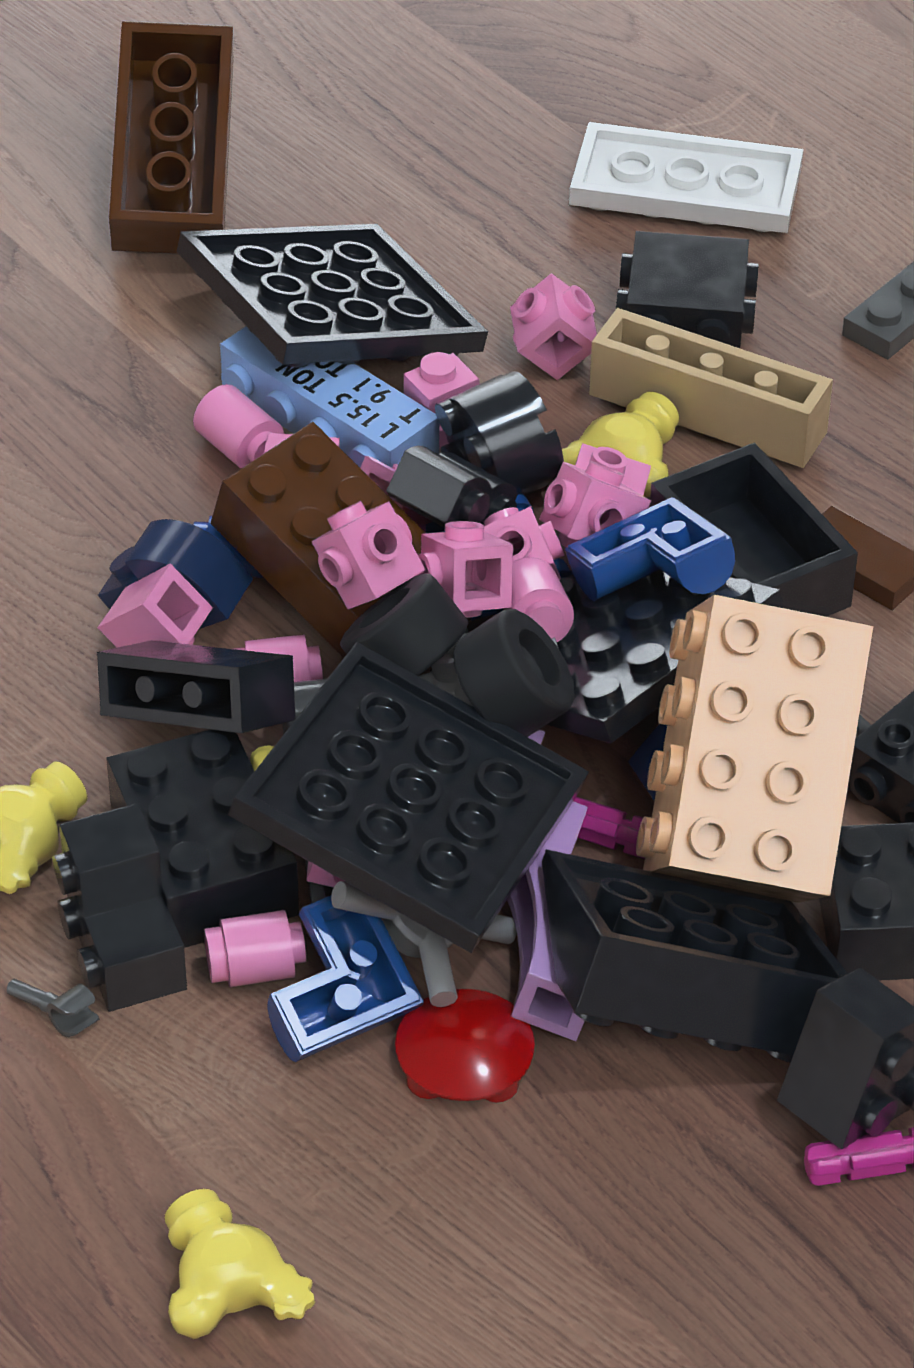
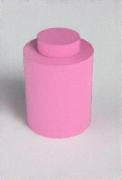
M229 384L218 386L208 392L198 404L193 419L195 430L240 469L264 454L268 433L284 434L280 423L239 389Z
M526 557L513 561L511 608L502 609H516L530 616L546 631L550 638H555L556 642H559L572 627L574 610L555 570L549 563L539 558Z

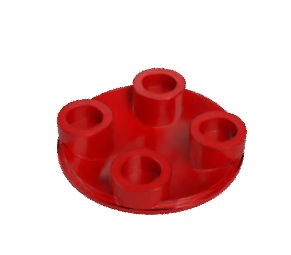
M456 989L458 998L453 1004L445 1007H436L430 1003V999L427 997L423 999L424 1003L421 1007L407 1013L403 1017L396 1033L395 1050L399 1065L407 1076L408 1088L413 1094L424 1099L437 1097L456 1101L486 1099L490 1102L498 1103L511 1099L517 1093L519 1080L525 1075L532 1063L535 1042L531 1025L511 1017L514 1007L511 1002L487 991Z

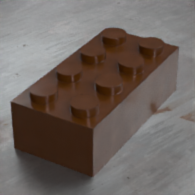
M122 21L109 210L112 251L177 253L181 231L225 230L234 63L233 27Z
M311 422L222 481L210 524L344 658L347 654L340 646L344 633L367 609L389 592L377 599L347 609L336 587L331 585L323 576L318 564L319 555L311 541L332 530L327 518L359 501L363 503L366 511L390 502L395 513L402 517L408 525L412 535V545L418 555L421 553V534H425V532L314 422ZM467 617L468 625L472 617Z

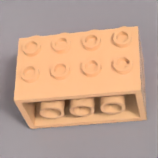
M719 595L711 596L688 611L685 620L677 619L673 628L669 651L670 658L678 660L674 685L667 684L665 686L658 715L659 724L667 725L663 751L655 750L653 753L647 780L648 790L656 791L652 817H643L637 837L636 854L639 857H645L643 870L788 900L794 903L830 896L873 626Z

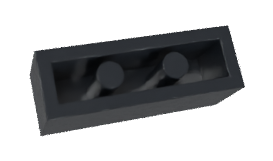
M152 640L97 652L101 716L235 733L250 732L296 720L293 655Z

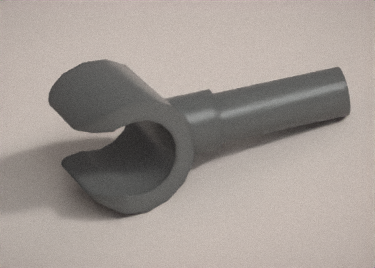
M17 979L10 980L7 985V994L39 1007L42 1011L48 1013L51 1022L62 1036H74L100 1020L99 1016L88 1008V1006L95 1002V996L83 984H77L59 997L52 992H45Z

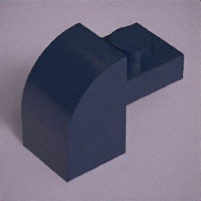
M162 519L150 522L135 546L126 549L115 558L109 567L112 574L98 596L111 609L125 587L171 563L213 607L199 629L227 620L253 578L232 552L209 532L187 522Z

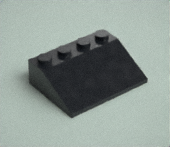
M545 850L542 859V870L556 982L574 1013L589 1023L599 1026H611L614 1021L635 1024L652 1035L666 1039L677 1038L679 1033L701 1037L709 1044L727 1051H739L742 1046L766 1050L775 1058L791 1063L817 990L848 974L791 901Z

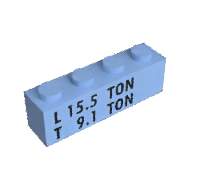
M247 326L220 343L222 385L229 384L235 386L280 423L282 427L293 434L314 422L328 437L340 438V449L359 467H361L365 456H370L392 468L393 464H399L404 451L413 446H424L439 454L440 423L436 414L356 364H343L336 361L313 362L305 367L284 365L249 331Z

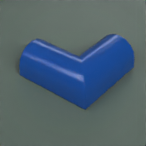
M673 497L578 540L565 548L570 567L579 586L587 597L593 601L660 570L692 593H711L726 583L732 575L735 565V552L731 537Z
M332 895L302 907L299 913V917L326 971L271 993L268 998L267 1009L273 1031L285 1054L294 1062L404 1016L421 1007L424 1003L382 919L336 909L332 905Z

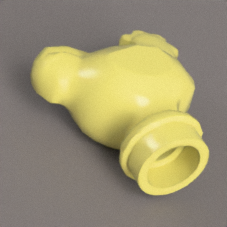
M656 392L643 393L639 398L632 400L627 405L625 412L604 415L592 421L579 440L571 442L568 447L562 449L564 462L575 465L582 443L596 448L609 447L618 450L626 458L651 465L643 495L646 498L650 497L651 483L669 476L667 464L662 462L663 444L673 437L675 427L679 422L678 411L675 405L662 394Z
M53 762L46 768H38L32 773L30 786L18 784L0 786V891L12 894L19 888L30 886V877L38 871V866L50 860L59 848L56 822L58 820H72L77 816L78 809L87 802V792L82 781L67 765L61 762Z
M198 1189L184 1194L171 1204L165 1214V1223L169 1229L168 1238L172 1246L184 1251L179 1264L180 1288L171 1295L168 1309L174 1330L179 1334L196 1339L208 1335L226 1314L235 1313L256 1305L267 1306L274 1310V1315L278 1320L303 1318L307 1309H311L315 1304L314 1294L311 1292L312 1280L300 1276L294 1266L285 1263L270 1236L262 1230L246 1224L231 1223L232 1212L229 1205L220 1201L218 1195L210 1189Z

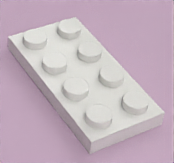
M589 122L570 185L569 205L589 207L598 211L612 210L642 214L652 218L665 217L696 221L705 225L719 224L750 228L759 232L788 233L802 168L803 149Z

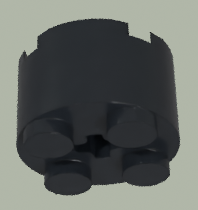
M513 371L506 375L496 376L435 405L437 419L448 440V444L441 447V453L451 452L513 485L518 494L528 495L549 485L557 478L564 462L562 447L556 429L545 433L537 416L547 411L532 384L519 372Z

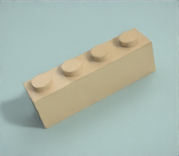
M620 308L614 311L592 340L589 391L591 396L627 407L632 400L639 398L643 393L656 392L662 394L675 405L678 411L679 422L677 425L740 447L755 442L767 456L802 468L805 467L827 434L833 379Z

